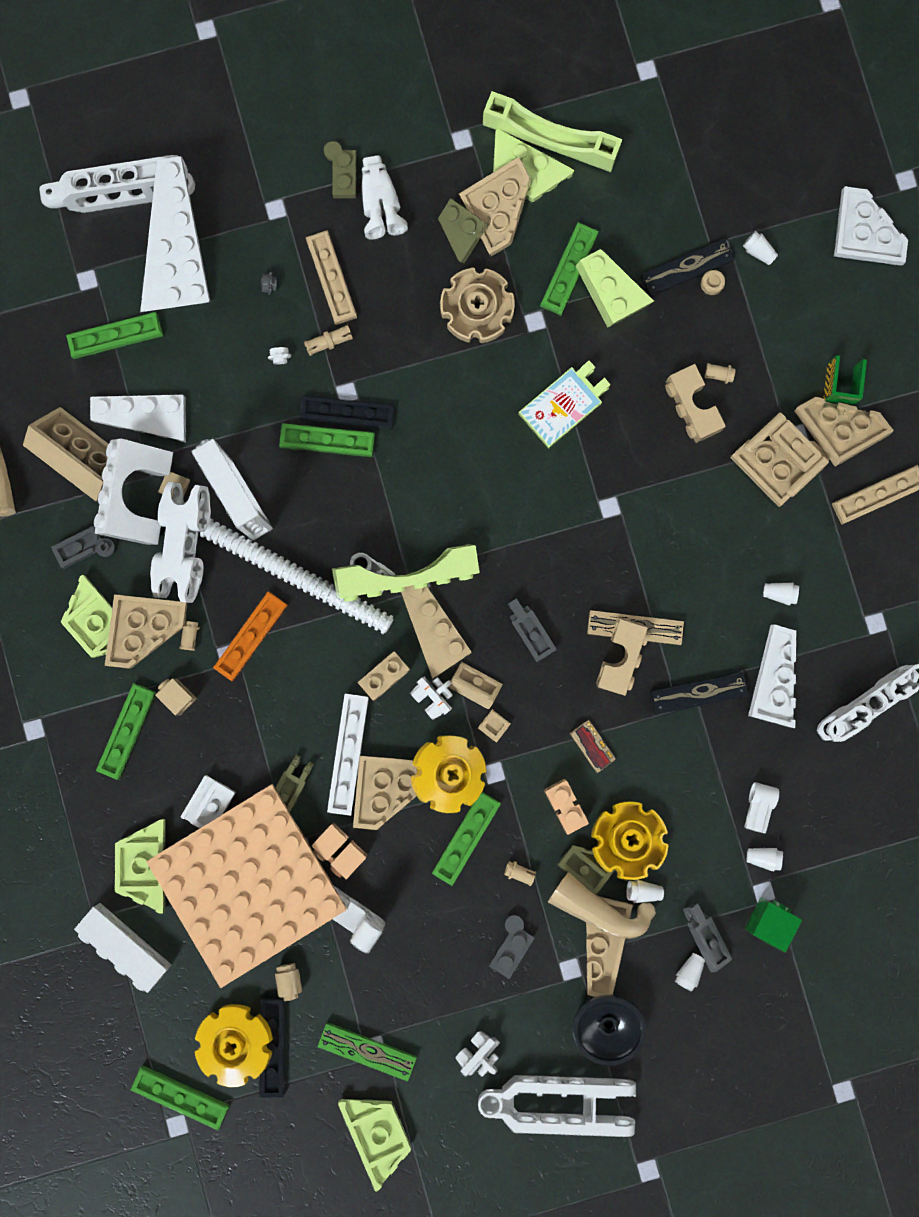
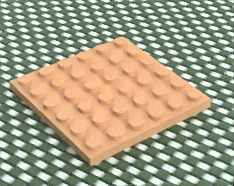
M273 784L146 861L220 988L347 910V907Z

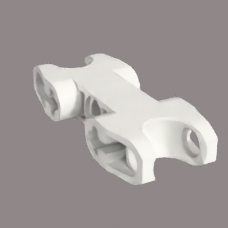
M168 482L165 486L158 508V523L160 526L166 527L163 553H156L151 564L150 575L153 597L167 598L173 582L176 581L180 602H194L203 576V561L200 558H195L198 532L207 530L211 514L208 487L195 485L189 500L185 503L180 483Z
M919 664L904 665L880 679L874 687L854 701L835 710L819 723L816 731L823 740L844 741L867 727L872 719L895 703L907 699L919 690V683H916L919 674L915 669H919ZM872 697H875L877 700V706L874 709L869 704ZM826 723H829L826 729L829 736L824 733V725ZM834 726H836L837 730L835 734L833 732Z

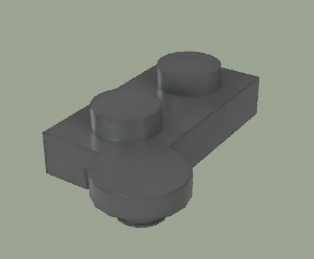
M94 526L51 547L60 567L63 569L95 553L102 557H109L115 552L114 542L108 538L102 539L99 534H95Z
M518 915L507 917L505 928L509 933L489 963V967L508 979L514 973L535 938L532 934L523 930L524 922Z

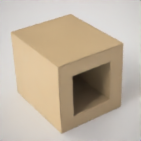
M175 678L171 680L166 679L158 687L160 691L155 695L175 716L181 715L197 699Z

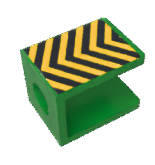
M836 355L827 365L823 399L829 403L838 404L839 402L854 406L863 398L867 359H862L854 366L851 394L836 392L840 356Z

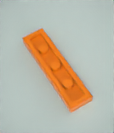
M268 591L213 668L229 680L234 681L288 605Z

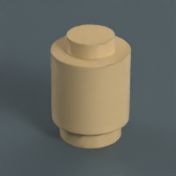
M295 963L277 966L275 979L278 996L284 997V1001L299 998L298 994L303 992L299 968H296Z

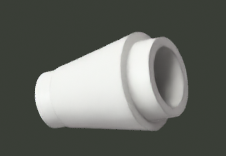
M755 231L743 244V247L746 248L745 252L768 265L778 256L762 233L758 234Z
M794 582L765 583L763 597L789 606L790 604H797L799 586L794 585Z
M748 848L747 863L773 872L781 870L783 851H778L777 848Z
M636 879L628 882L626 895L627 899L633 901V903L662 901L664 889L662 886Z
M692 953L691 957L677 972L675 982L692 992L694 987L697 988L705 960L699 955Z

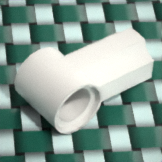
M757 782L753 783L749 794L750 807L745 828L766 833L771 811L778 802V788Z

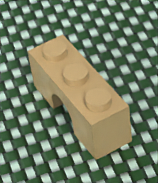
M695 364L668 377L667 384L665 385L667 393L670 397H674L677 403L676 411L680 418H684L687 424L686 431L691 439L694 438L695 442L698 443L721 432L726 427L716 406L703 410L697 408L693 403V394L701 391L705 386Z
M617 617L610 639L612 642L624 646L625 656L622 661L616 664L603 661L596 681V685L599 688L621 695H626L627 690L630 691L634 683L632 674L634 668H638L642 655L639 653L642 645L645 646L649 638L648 628L645 625Z

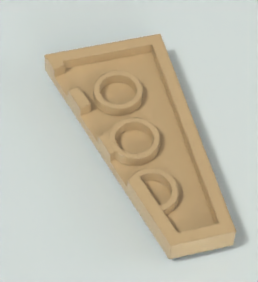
M413 585L404 587L405 591L401 593L431 676L435 678L472 652L428 587L414 589Z
M598 896L625 918L630 919L633 904ZM586 922L588 995L594 997L613 995L625 938L610 934Z

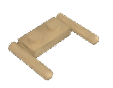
M780 412L744 446V450L747 453H751L763 440L770 436V439L802 472H805L787 489V494L790 497H794L829 463L821 455L820 451Z

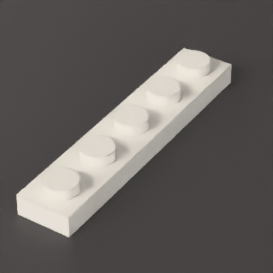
M351 694L344 695L327 810L329 813L352 815L369 697Z

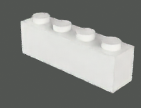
M101 903L94 906L74 929L79 933L78 937L83 942L90 943L97 949L96 952L100 957L109 959L115 964L114 968L120 974L130 977L133 980V985L140 991L145 990L148 993L172 966Z

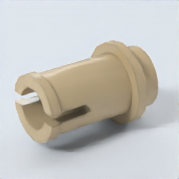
M707 363L704 378L721 380L728 384V382H733L735 369L731 368V365L723 367Z
M185 621L180 649L195 651L197 630L200 629L198 622Z
M509 861L504 875L508 876L507 879L509 880L513 878L531 886L535 879L536 871L517 865L516 861L513 863Z

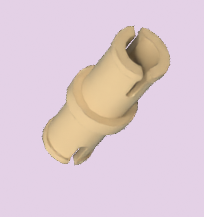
M348 325L329 333L328 331L323 332L322 336L305 341L304 344L307 347L309 356L327 348L331 350L335 345L352 340L353 338Z

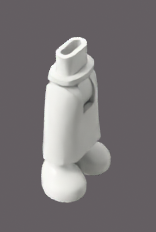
M372 156L364 158V167L362 168L363 207L365 216L370 217V221L364 229L366 238L378 239L384 236L385 226L382 216L385 215L388 233L391 235L403 234L408 229L407 222L396 213L400 210V204L386 167L382 164L381 157Z

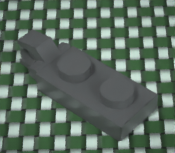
M517 598L508 603L513 612V615L510 616L511 623L536 662L557 650L536 615L528 606L522 608Z
M690 904L685 907L683 911L689 921V930L710 972H717L732 961L712 917H708L705 912H702L699 904Z

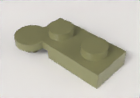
M334 141L327 143L324 147V154L328 160L333 161V198H356V150H342L340 144Z

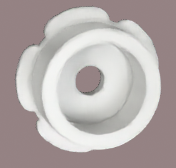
M286 347L270 349L268 359L273 360V364H285L291 355Z

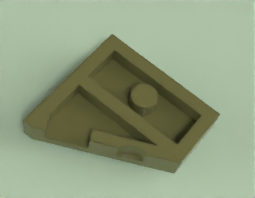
M450 198L438 219L458 260L465 263L487 229L488 224Z
M571 846L557 864L566 873L569 872L595 895H597L615 871L613 869L611 872H606L597 862L592 850L577 846Z

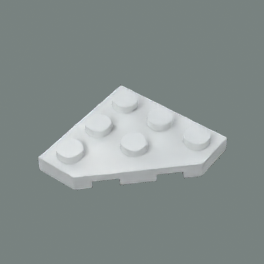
M844 187L841 193L834 256L902 266L906 262L908 239L903 233L900 234L892 224V219L883 208L880 209L872 200L873 196L867 189Z

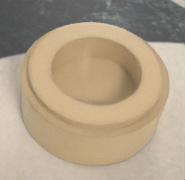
M717 270L706 272L701 279V288L709 295L718 294L725 285L723 274Z

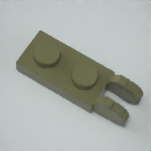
M298 755L294 757L288 770L284 771L275 788L289 812H291L306 784L305 780L314 766L313 763L309 762L304 767L300 778L293 775L292 773L300 763L301 757Z

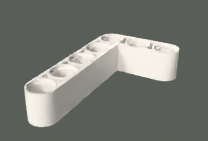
M335 887L347 910L333 918V920L353 933L350 941L354 946L365 953H369L382 934L385 921Z

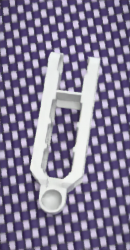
M169 155L67 171L61 176L59 182L40 186L42 204L49 208L67 207L69 210L85 213L152 202L157 160L179 156ZM183 160L186 179L189 181V195H191L195 189V182L188 173L187 166ZM127 171L134 172L133 179H122V176ZM102 175L111 176L110 182L99 183V179ZM81 178L88 180L87 186L82 187L76 186V182ZM141 188L143 191L138 196H134L131 193L134 189ZM121 192L117 199L109 198V193ZM98 195L95 202L89 203L86 201V197Z
M514 1075L502 1089H487L483 1091L478 1098V1108L485 1117L502 1118L514 1133L633 1136L635 1134V1120L633 1118L595 1114L596 1098L636 1097V1082L628 1079ZM518 1092L537 1093V1096H542V1093L561 1094L562 1097H567V1094L584 1095L583 1114L518 1112L514 1108V1096L518 1095Z

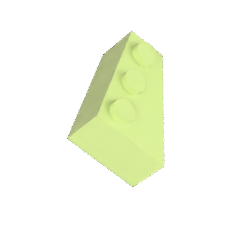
M601 249L581 259L576 265L607 327L616 324L653 302Z

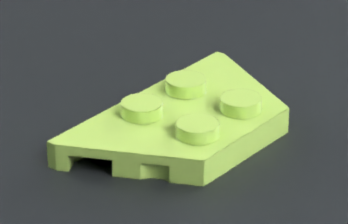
M497 128L495 133L494 172L520 157L531 178L526 199L529 201H536L542 197L543 193L551 191L557 187L558 183L572 177L573 169Z
M82 575L78 580L79 585L69 601V608L64 613L61 623L91 658L106 655L113 607L89 579Z
M161 819L115 843V892L125 897L128 896L141 905L145 904L155 909L157 913L165 912V893L146 861L165 850V819Z
M341 1099L338 1101V1105L376 1192L382 1187L388 1176L395 1171L400 1161L411 1151V1144L392 1101Z

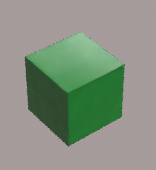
M760 897L745 929L752 935L786 953L802 919L790 913L792 909L775 900L772 903Z

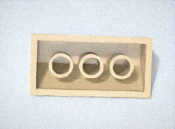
M61 407L28 425L23 446L92 499L98 501L99 493L103 488L102 472L107 464L106 449L108 443Z

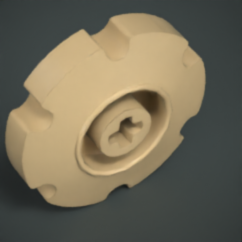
M469 268L454 275L450 279L452 288L443 289L440 301L442 318L450 320L447 324L448 330L465 342H470L473 337L478 338L480 343H486L498 338L504 333L505 327L502 324L505 322L510 323L514 314V295L505 291L508 284L507 281L490 269H485L483 273L479 274L475 271V268ZM475 303H480L479 309L475 308Z

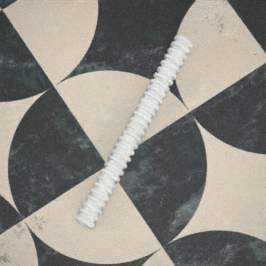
M211 518L207 530L200 532V536L203 538L207 537L208 541L213 540V543L216 545L219 543L221 548L226 547L227 551L232 550L234 555L239 554V557H245L247 562L252 561L253 565L258 564L260 569L265 568L266 572L271 571L273 576L278 575L277 578H284L285 582L290 581V585H297L298 589L303 588V592H310L311 596L316 595V599H323L324 603L329 602V606L332 607L334 605L336 606L335 609H342V613L345 614L347 612L349 613L348 616H355V620L358 621L360 619L362 620L361 623H368L370 628L373 626L375 627L374 630H381L382 634L387 633L393 622L392 615L387 616V612L384 611L382 613L379 608L374 609V605L371 604L369 606L367 605L368 602H361L359 597L358 600L344 602V598L340 599L337 597L334 584L329 585V581H322L321 577L316 578V574H309L310 571L308 570L303 571V567L300 566L298 568L297 564H290V560L287 559L285 561L284 557H277V553L274 552L272 554L271 550H264L265 547H259L258 543H252L250 539L246 540L245 536H239L237 532L233 533V530L230 528L227 530L226 526H220L219 522L214 523Z

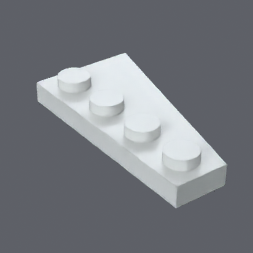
M184 395L90 397V420L93 422L131 429L141 433H149L186 443Z
M778 625L770 626L748 715L790 728H795V720H793V708L796 707V698H794V684H796V674H794V662H796L795 630Z

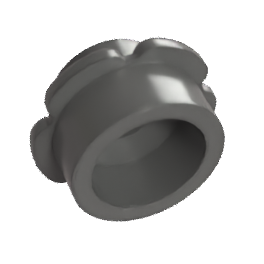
M269 271V274L262 273L261 292H266L268 295L271 294V291H276L277 278L272 277L271 271Z

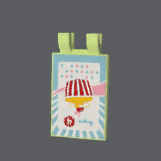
M590 361L585 363L577 372L571 367L519 411L522 419L548 449L600 406L602 401L598 397L609 389L610 384L605 378L595 387L586 379L595 369V366Z

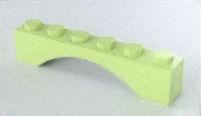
M493 91L483 112L484 126L495 130L498 128L511 136L609 172L613 168L622 139L601 131H582L552 123L530 112L514 99Z
M472 544L447 548L429 566L406 575H380L356 564L332 569L337 597L340 599L344 598V602L358 600V595L367 594V597L382 595L381 591L390 590L391 593L405 591L404 587L413 585L414 589L428 587V582L436 581L437 585L451 582L450 578L459 577V580H468L473 578V574L480 573L476 546Z

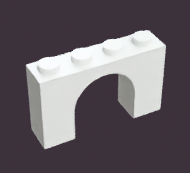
M125 439L111 440L106 449L107 464L102 472L104 482L98 496L99 511L94 519L95 534L146 545H158L160 524L157 520L137 516L127 509L122 499V485L126 477L133 471L155 476L169 475L173 452Z

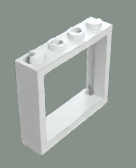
M214 439L201 441L202 444L191 452L236 527L253 541L273 529L232 459Z

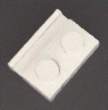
M205 775L181 818L188 820L198 828H202L225 813L236 792L217 780L210 778V776Z

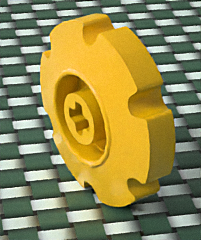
M451 735L439 736L435 745L431 742L425 743L413 760L412 765L417 768V773L411 776L412 787L420 801L427 803L430 800V808L443 813L460 812V807L463 803L471 806L483 791L485 783L481 781L480 777L482 773L486 772L484 758L477 747H467L468 741L465 738Z
M622 802L612 806V814H609L607 811L602 812L593 826L591 837L597 839L598 842L597 846L592 848L593 854L599 865L606 872H611L615 869L618 873L617 877L620 879L636 880L648 876L647 870L649 867L652 870H657L666 858L669 845L662 840L663 835L667 834L666 826L654 810L644 812L641 803ZM632 836L631 841L634 842L633 845H628L629 841L626 840V837Z
M238 1004L223 1006L219 1009V1015H216L214 1012L208 1015L197 1030L195 1040L200 1042L201 1047L195 1051V1056L199 1067L207 1077L214 1074L218 1078L217 1083L227 1087L245 1085L249 1081L248 1076L256 1079L265 1070L272 1056V1050L267 1048V1044L273 1039L270 1027L260 1014L256 1017L251 1016L250 1007Z

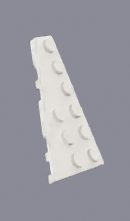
M182 156L158 159L156 163L141 312L210 302Z

